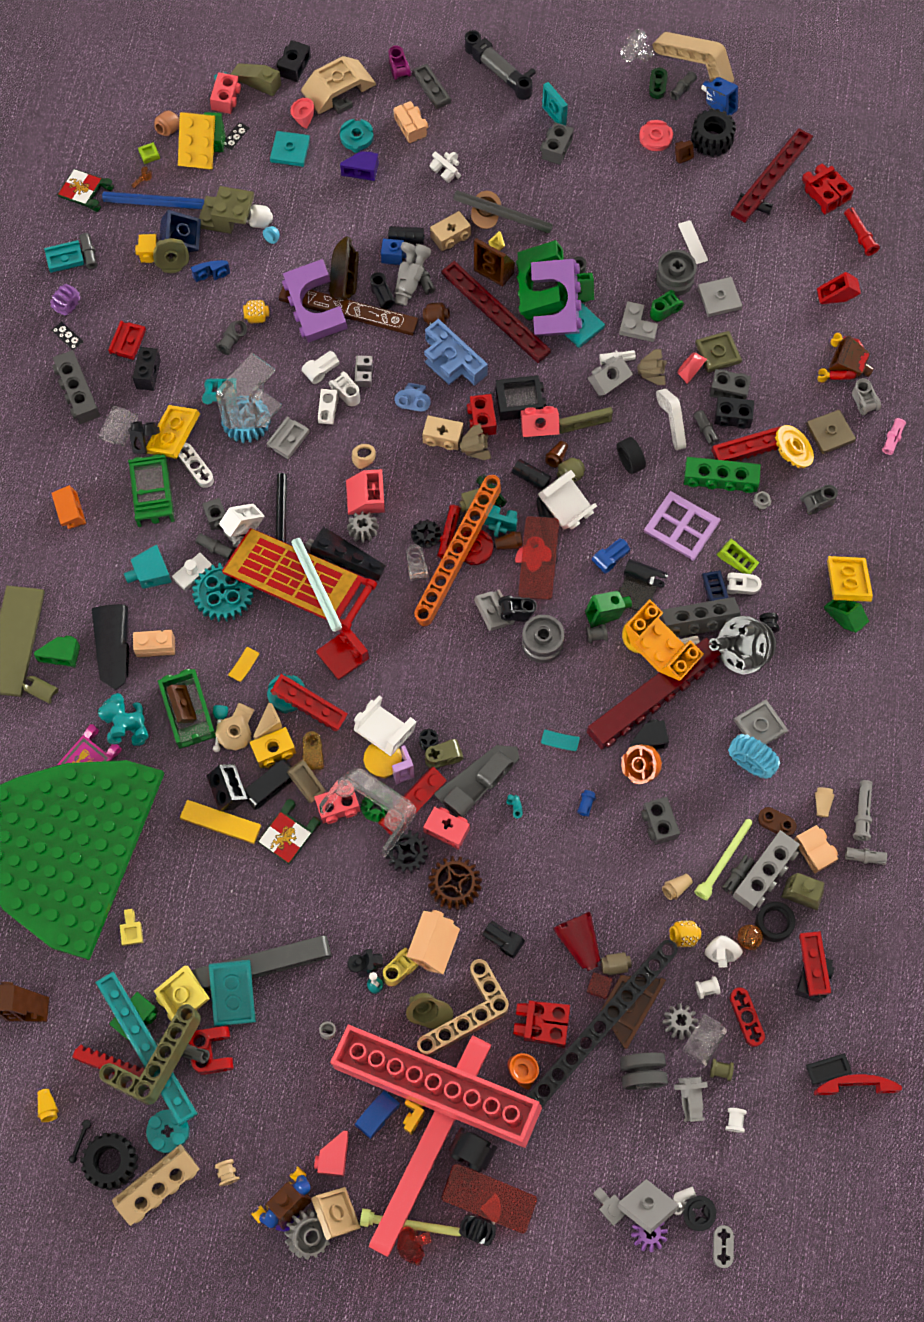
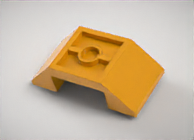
M649 599L625 625L630 643L658 672L680 681L704 653L691 640L684 644L659 619L663 612Z

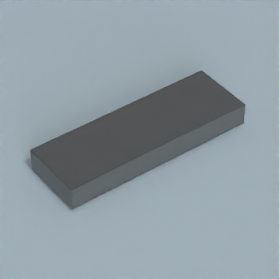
M427 63L412 70L413 76L436 109L451 103L450 96Z

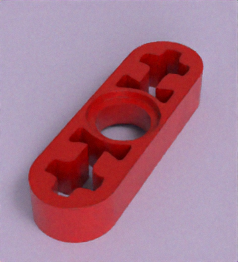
M740 987L735 988L730 994V1003L746 1043L751 1047H758L765 1039L761 1023L748 991ZM737 993L744 995L745 998H743L742 1003L744 1006L748 1004L749 1007L738 1010L741 1007V1003L739 1000L734 999ZM750 1012L753 1016L752 1022H744L741 1018L742 1013ZM753 1024H756L757 1027H754L753 1031L755 1034L760 1035L757 1039L758 1042L750 1039L752 1031L751 1029L746 1030L745 1027H751Z

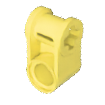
M407 948L402 949L383 969V981L386 985L396 986L419 966L406 957L408 953ZM390 971H395L398 976L395 979H389L386 974Z

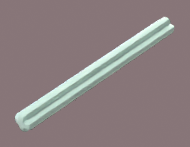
M301 538L293 539L291 541L292 546L332 631L341 630L340 620Z

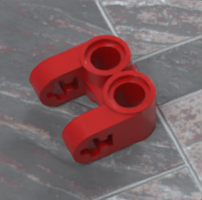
M228 1026L197 1030L193 1034L189 1045L208 1050L210 1053L208 1063L203 1068L198 1067V1061L191 1060V1065L197 1073L206 1075L234 1069L233 1058L213 1059L212 1042L230 1038ZM200 1037H204L205 1044L201 1047H197L195 1045L196 1040Z

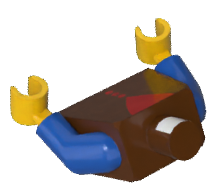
M298 1166L296 1171L290 1174V1177L296 1183H285L266 1203L267 1212L260 1205L256 1212L251 1213L258 1223H263L269 1228H274L278 1224L284 1230L287 1227V1223L293 1221L292 1216L297 1217L299 1211H303L311 1203V1197L308 1195L311 1186L306 1178L307 1174Z

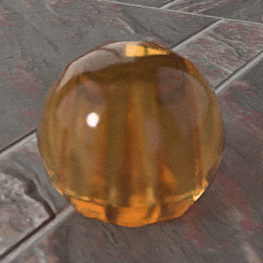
M744 925L738 931L737 940L744 949L754 950L763 942V934L756 926Z

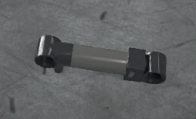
M468 31L465 34V51L471 54L472 58L479 64L484 63L515 91L517 98L521 100L529 99L532 95L533 84L530 77L536 74L535 69L531 68L522 75L493 49V44L485 37L481 40V34L478 31Z

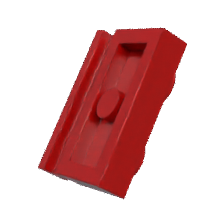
M121 320L108 349L109 354L114 353L117 356L134 360L146 332L145 326L129 322L124 323Z

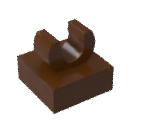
M690 140L675 143V156L679 164L694 158L693 143Z

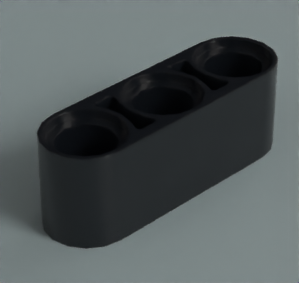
M286 759L279 761L244 790L247 796L246 801L254 810L262 807L293 782L287 773L292 766Z

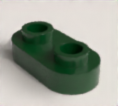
M660 67L653 69L650 76L649 95L654 99L663 98L666 92L668 73Z

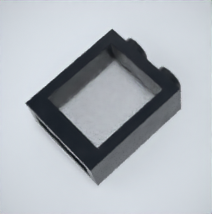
M539 375L495 380L500 421L521 418V410L526 408L543 409V407L547 406L546 398H542L544 386L543 382L539 381Z

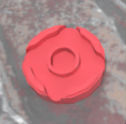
M650 120L640 129V143L648 150L662 151L672 143L673 130L664 121Z

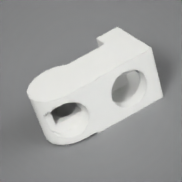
M321 389L318 411L319 424H334L339 399L337 390Z

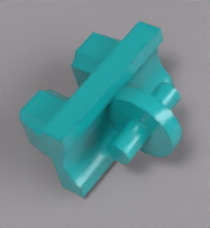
M494 505L484 524L489 526L488 529L495 531V537H498L500 532L506 534L507 531H516L518 522L516 511L508 510L506 516L500 515L501 508Z

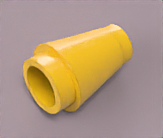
M50 1089L38 1091V1118L41 1119V1122H51L57 1119L59 1110L50 1093Z

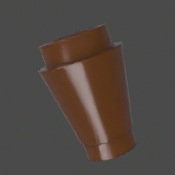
M559 441L546 454V463L553 468L558 467L563 462L568 444L564 441Z
M513 531L495 539L497 550L519 549V547L523 546L520 532Z

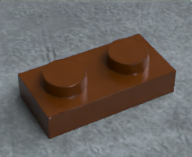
M170 685L167 691L177 722H195L197 717L186 685Z

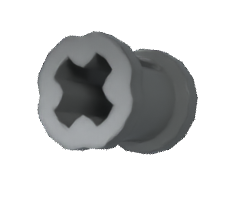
M605 624L594 628L586 627V636L589 644L597 640L608 641Z

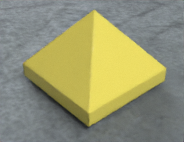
M500 231L488 241L490 246L499 251L505 247Z

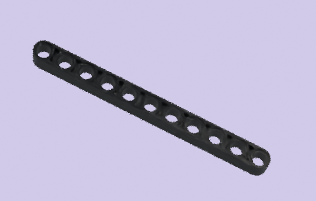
M664 940L652 952L526 1097L539 1101L541 1107L547 1103L675 957L678 950L675 942ZM663 945L671 946V955L663 953ZM650 960L658 962L659 969L657 971L649 968ZM640 975L645 978L644 986H638L635 983L636 976ZM623 991H629L632 994L630 1002L623 1001L621 997ZM610 1006L618 1009L617 1017L613 1018L608 1015L607 1011ZM596 1022L604 1024L605 1030L603 1033H597L594 1030ZM586 1037L590 1039L591 1046L589 1049H584L580 1046L581 1038ZM568 1053H574L577 1056L575 1065L567 1063L566 1056ZM554 1069L562 1070L564 1074L562 1080L556 1081L553 1079L552 1072ZM544 1084L549 1087L550 1092L548 1096L542 1097L539 1095L538 1088L540 1085Z

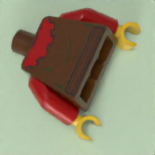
M835 333L831 339V345L837 348L829 366L830 372L821 368L818 374L824 376H818L817 380L819 382H825L827 378H830V380H852L862 374L869 377L874 370L872 366L867 364L870 353L864 348L859 339L852 338L849 335L842 338L840 333Z

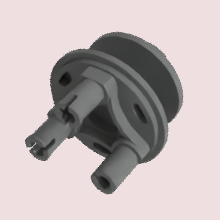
M739 616L729 620L722 627L719 636L709 641V643H712V645H709V648L713 651L719 650L721 653L720 658L725 666L739 674H750L760 670L772 659L776 649V640L771 628L767 624L749 616Z

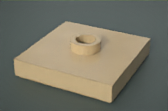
M346 1187L311 1198L326 1240L361 1228Z

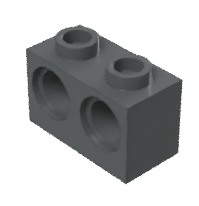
M554 122L553 127L548 129L546 141H543L540 147L542 159L561 165L573 140L574 128Z
M715 369L709 397L718 398V396L746 399L751 376L743 373L729 372L724 369Z
M663 797L644 803L641 815L644 822L647 821L649 829L647 831L650 840H654L655 845L678 839L680 831L668 798ZM658 809L661 815L655 816L651 810ZM664 827L668 833L661 834L658 832V828Z

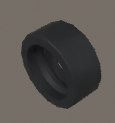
M628 437L617 443L618 456L624 468L630 474H634L646 467L644 454L633 437Z
M776 901L765 904L758 912L755 920L756 929L760 936L771 942H780L788 938L794 930L796 923L795 915L791 908L782 902ZM776 910L785 915L787 927L783 932L776 934L766 929L763 921L764 916L769 911Z

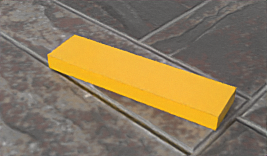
M190 800L186 801L180 816L181 820L255 844L261 829V824Z

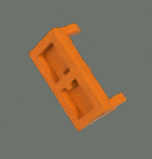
M70 485L51 493L60 525H67V528L71 529L86 524L78 494Z

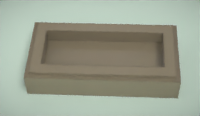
M300 760L287 771L309 803L315 800L314 796L326 792L304 760Z

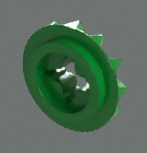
M383 791L367 793L364 799H362L361 804L363 815L373 822H379L393 807L390 796ZM372 800L376 803L382 802L380 804L381 811L377 808L372 809Z

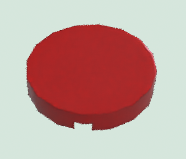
M480 530L464 561L465 563L479 565L490 559L493 554V541L487 532ZM465 531L462 536L469 537L471 532ZM457 547V553L463 551V548Z

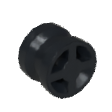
M764 613L759 616V621L767 624L773 633L780 630L777 624L778 614Z
M425 729L420 733L419 744L424 751L431 746L439 744L438 734L435 730Z

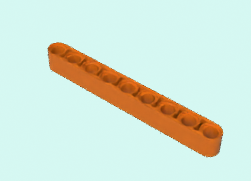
M489 475L484 479L414 612L419 625L428 626L432 623L501 492L500 480L496 475ZM491 483L497 484L495 488H488V485ZM482 499L488 500V503L485 505H482L479 502ZM474 515L480 516L477 521L471 520V517ZM465 531L471 532L469 537L462 536ZM457 547L463 548V551L460 553L454 552ZM452 563L454 564L452 569L448 570L445 568L447 564ZM439 580L446 581L443 586L436 585ZM431 596H436L437 600L435 602H429L428 598ZM423 612L428 613V617H427V618H425V619H420V618H419V615H420L421 613H423Z

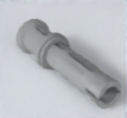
M869 780L860 781L858 814L854 818L856 829L855 833H853V838L859 841L871 840L869 830L870 824H872L870 807L873 782Z

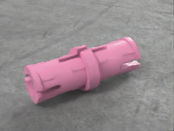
M896 418L891 431L887 433V440L882 448L885 454L892 455L897 443L901 440V433L906 425L903 419Z

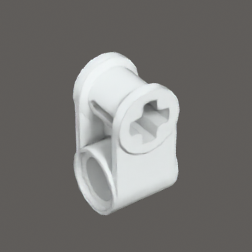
M341 372L338 378L329 381L331 389L337 390L338 396L348 406L352 407L360 403L359 387L346 372Z

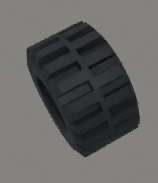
M720 109L702 111V114L699 113L693 123L691 133L693 147L697 148L699 153L703 152V155L707 156L708 154L710 157H714V155L721 156V153H727V150H730L736 131L735 121L732 120L731 115H727L725 111L721 112ZM709 131H714L719 134H711L709 133Z
M102 1133V1136H95V1140L89 1141L87 1149L84 1148L82 1151L84 1157H81L80 1162L83 1163L81 1169L85 1173V1178L93 1185L107 1190L119 1189L121 1185L128 1184L129 1178L134 1177L135 1174L133 1172L138 1168L136 1164L138 1155L135 1153V1147L132 1146L129 1140L116 1133ZM109 1149L118 1150L121 1156L119 1167L110 1174L102 1173L99 1169L101 1155Z

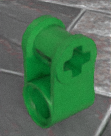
M670 290L652 302L650 318L653 321L660 322L680 311L684 306V302L676 297L674 290Z

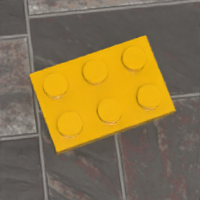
M180 112L178 166L213 169L215 116Z
M168 405L157 426L160 429V433L152 435L146 446L147 453L153 455L160 454L177 459L200 415L197 409Z
M828 556L827 565L833 600L871 602L873 594L866 558Z

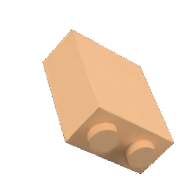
M423 911L406 957L427 971L444 974L460 929L453 924V920L443 917L444 914L440 911Z

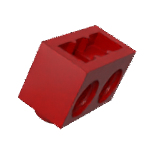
M492 395L470 396V403L467 404L468 415L471 414L472 417L469 420L470 429L473 425L484 422L486 424L481 425L483 430L481 434L495 435L497 425Z

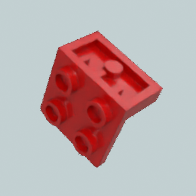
M341 628L338 636L316 650L317 655L337 680H340L369 659L368 650L351 629L347 631Z

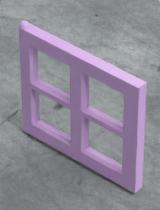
M670 491L643 532L694 561L721 519ZM672 502L688 510L681 521L665 513ZM694 514L710 522L703 534L687 526ZM661 518L677 526L670 538L654 529ZM684 530L699 538L692 550L676 542Z

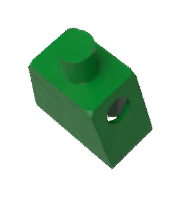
M619 591L593 595L584 612L591 628L619 619L626 608L632 607V601L629 596L622 598Z

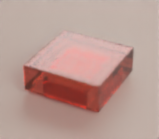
M593 972L587 993L606 1000L613 979Z

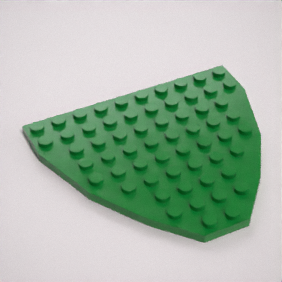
M127 760L65 763L19 776L1 784L0 906L52 949L90 960L165 773L162 770Z

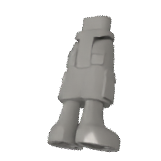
M402 242L401 249L406 253V262L400 264L394 295L396 296L395 304L406 306L408 299H411V295L416 290L418 281L421 279L424 271L422 266L430 256L431 249L420 244L414 246L410 243Z

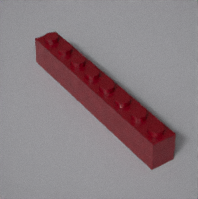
M707 637L696 644L704 655L680 681L659 672L590 724L587 734L601 750L606 746L610 748L616 743L618 737L621 735L623 737L632 730L631 727L635 724H642L648 714L656 713L664 702L669 703L676 697L677 692L680 690L683 692L689 688L690 683L694 679L698 681L705 675L706 670L709 668L711 670L720 663L721 653L719 650H711L709 645H712V643H709L710 640Z

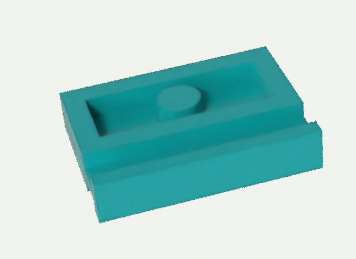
M78 240L44 248L50 273L85 265Z

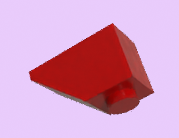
M847 272L817 288L820 304L847 302L861 294L858 278Z

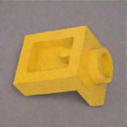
M406 1099L405 1106L414 1112L407 1114L403 1124H405L404 1130L412 1135L423 1118L425 1111L422 1109V1105Z

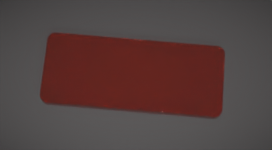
M526 518L518 593L520 597L542 600L552 599L559 533V520L557 518Z
M457 1163L452 1166L441 1199L446 1203L519 1233H526L537 1202V1197Z

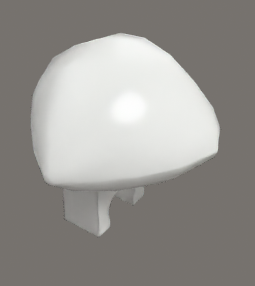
M721 935L707 945L704 954L711 961L719 963L718 966L721 968L727 967V963L740 958L743 950L734 940Z

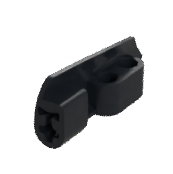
M122 604L92 608L100 681L115 691L126 683V678L129 675V645L127 643L128 606Z

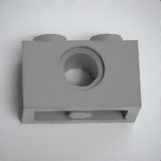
M613 356L605 361V366L602 368L599 366L591 371L592 375L588 377V380L598 396L607 394L633 375L622 356L617 358ZM607 371L611 372V379L608 378Z

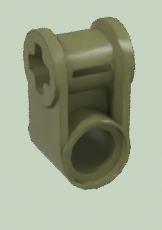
M451 739L431 746L425 753V764L429 768L434 766L437 769L449 764L458 763L464 759L457 739Z

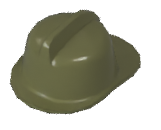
M419 993L415 996H410V1004L406 1010V1017L410 1022L436 1029L453 1019V1009L450 1005L435 999L431 994Z

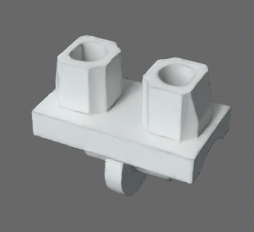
M436 151L432 154L434 159L429 167L435 173H438L443 167L445 171L441 174V177L449 183L454 177L460 178L461 174L453 166V164L458 166L460 163L457 161V153L452 152L449 154L446 152L444 157L447 159H444Z

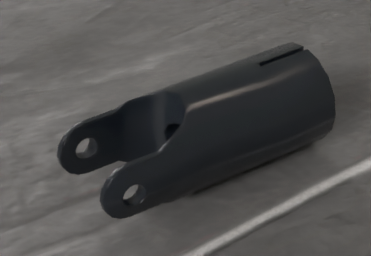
M632 559L628 560L623 574L657 587H664L665 583L654 576L660 578L668 577L666 572Z

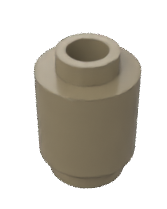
M625 952L609 954L601 958L603 974L628 973V968H632L630 956H626Z

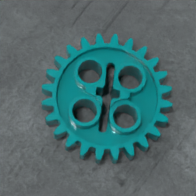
M221 563L218 564V568H215L212 564V570L210 571L205 568V575L199 573L201 580L195 579L197 586L192 587L195 592L192 596L195 599V606H198L199 612L203 611L204 617L209 614L210 620H213L216 616L218 622L224 617L225 621L228 622L229 616L235 620V614L242 616V609L248 611L246 604H252L249 598H254L252 592L254 587L223 574L222 569L224 567H222ZM231 580L236 581L234 584H227ZM211 583H217L214 587L209 586ZM233 597H237V598H238V599H237L236 601H234V602L229 601V600H230L231 598H233ZM213 600H219L218 603L211 604Z

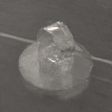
M635 29L629 35L627 46H623L621 50L622 59L631 62L637 57L647 62L653 57L654 52L652 48L645 43L646 32L641 29Z

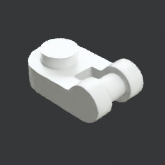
M728 573L727 580L729 585H727L726 590L728 594L754 595L760 591L762 583L756 575ZM736 582H742V586L736 585Z

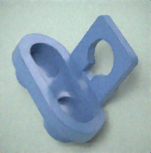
M408 383L405 390H400L395 395L396 405L403 409L426 411L431 404L430 397L423 393L426 386Z

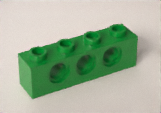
M687 457L683 485L707 487L708 489L720 488L727 491L739 490L745 493L757 492L760 483L761 464Z

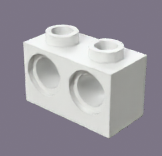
M254 504L230 507L219 525L230 537L247 534L250 528L256 530L265 516Z

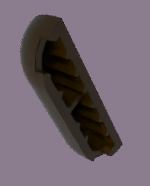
M349 236L339 241L332 254L329 293L331 297L338 300L349 299L356 293L359 253L358 251L355 252L351 243L353 240Z

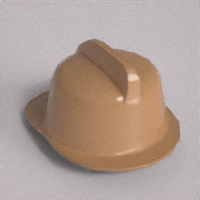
M482 191L476 196L501 205L500 198L492 191ZM472 207L471 218L476 226L489 229L496 225L498 215Z

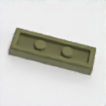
M608 407L559 419V432L566 433L611 422L612 408Z

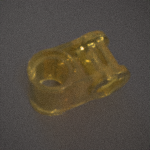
M310 731L303 737V760L311 770L324 769L322 742L318 733ZM314 739V745H310L311 740Z

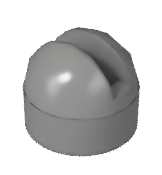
M329 1021L323 1022L319 1027L320 1036L325 1040L332 1039L336 1034L335 1025Z

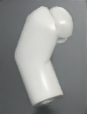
M693 1186L674 1194L673 1200L679 1204L678 1210L674 1213L675 1215H681L684 1211V1203L691 1197L696 1196Z

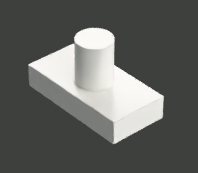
M199 553L193 559L187 560L184 566L172 575V578L186 591L195 584V579H200L199 573L205 575V568L209 571L211 570L212 564Z

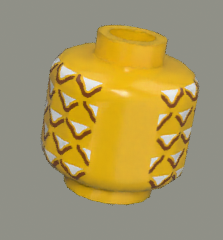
M263 300L247 301L246 305H243L244 319H247L250 324L264 323L266 317H269V306H265Z
M676 921L670 928V940L675 942L677 947H694L698 940L701 939V929L694 921Z

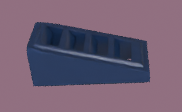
M721 570L702 573L708 601L729 598ZM718 579V581L708 582V580Z

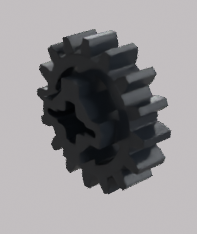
M401 830L400 836L394 833V840L388 839L390 846H385V851L390 853L385 854L386 859H391L388 864L389 866L395 865V871L401 868L402 874H404L409 869V872L412 874L413 868H416L418 871L420 870V863L425 865L426 861L424 858L428 857V853L425 851L428 849V845H422L425 839L424 837L418 839V832L412 835L411 830L407 834H404V831ZM416 844L420 848V854L415 851ZM410 849V853L403 854V850L407 851ZM394 850L399 853L397 860L393 855Z

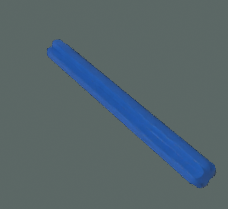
M105 191L102 194L104 202L193 209H202L204 205V199Z

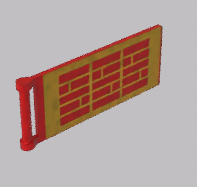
M250 528L222 569L223 574L327 620L293 546ZM308 553L342 628L349 631L352 621L370 592L375 590L377 583L372 579L359 576ZM361 584L365 585L346 618L340 619Z

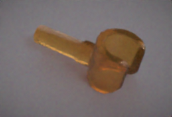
M144 166L141 169L142 175L131 186L135 188L141 181L150 180L152 178V170L148 172V167Z

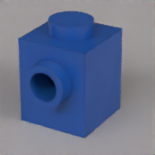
M383 239L381 263L400 265L403 262V258L406 259V253L401 249V244L404 240Z

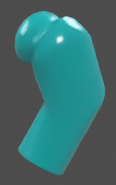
M509 794L506 803L513 805V816L521 818L523 808L520 797L516 794L515 796Z

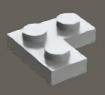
M627 301L619 335L654 342L658 323L641 320L644 305Z

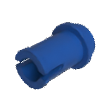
M584 790V793H581L582 799L577 813L589 817L593 801L596 800L594 792Z

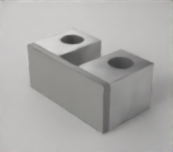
M356 356L355 384L358 387H372V356Z

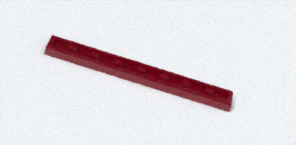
M798 128L733 208L731 216L746 223L812 141L813 135Z
M453 261L441 270V274L537 363L551 353V349L534 335L457 262Z

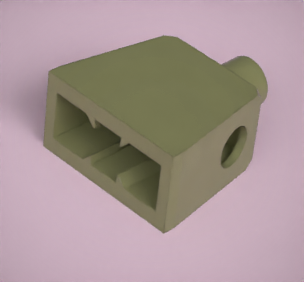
M796 873L787 878L781 897L818 911L825 883Z

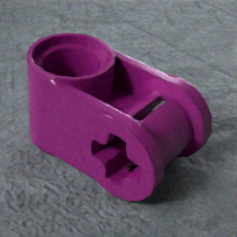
M397 45L392 46L388 54L393 79L397 80L398 77L406 75L408 77L411 76L409 63L406 60L403 49Z

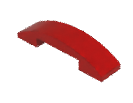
M855 1074L838 1077L826 1082L814 1091V1096L835 1095L839 1092L838 1086L876 1085L877 1094L898 1093L902 1090V1086L883 1077Z

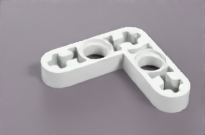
M667 389L656 391L658 404L669 414L675 450L685 449L686 439L680 402Z

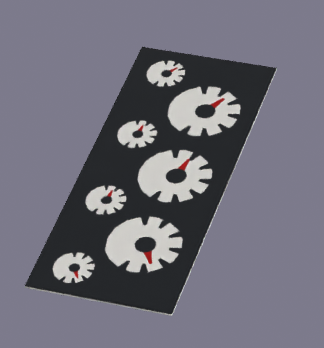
M239 122L225 138L224 147L232 150L250 128Z
M62 321L51 330L72 350L84 342Z

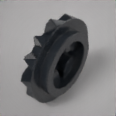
M428 519L426 521L420 520L416 525L414 524L411 531L414 543L424 548L436 545L441 536L440 527ZM428 528L429 534L426 536L425 539L424 534L421 532H424L425 529Z
M699 1195L691 1197L687 1203H684L685 1207L682 1213L684 1215V1222L689 1228L695 1231H705L714 1224L716 1208L709 1198ZM702 1207L701 1212L706 1217L704 1218L698 1216L697 1218H695L696 1213L694 1212L693 1208L699 1210Z

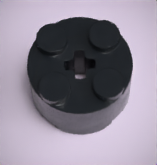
M460 1127L449 1148L451 1152L449 1156L459 1162L464 1160L470 1162L468 1167L477 1172L487 1170L498 1147L493 1145L491 1148V1142L471 1131L464 1133L465 1128Z

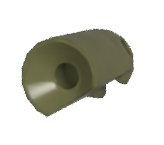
M28 676L27 679L32 682V685L23 684L24 691L51 704L52 696L58 693V688L35 676Z

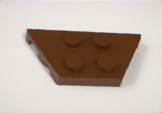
M620 976L602 1009L631 976ZM635 977V983L638 986L645 985L644 977ZM655 978L611 1028L624 1049L627 1050L666 979ZM629 991L622 992L621 997L623 1001L630 1002L632 994ZM610 1006L607 1011L608 1015L613 1018L617 1017L618 1009Z

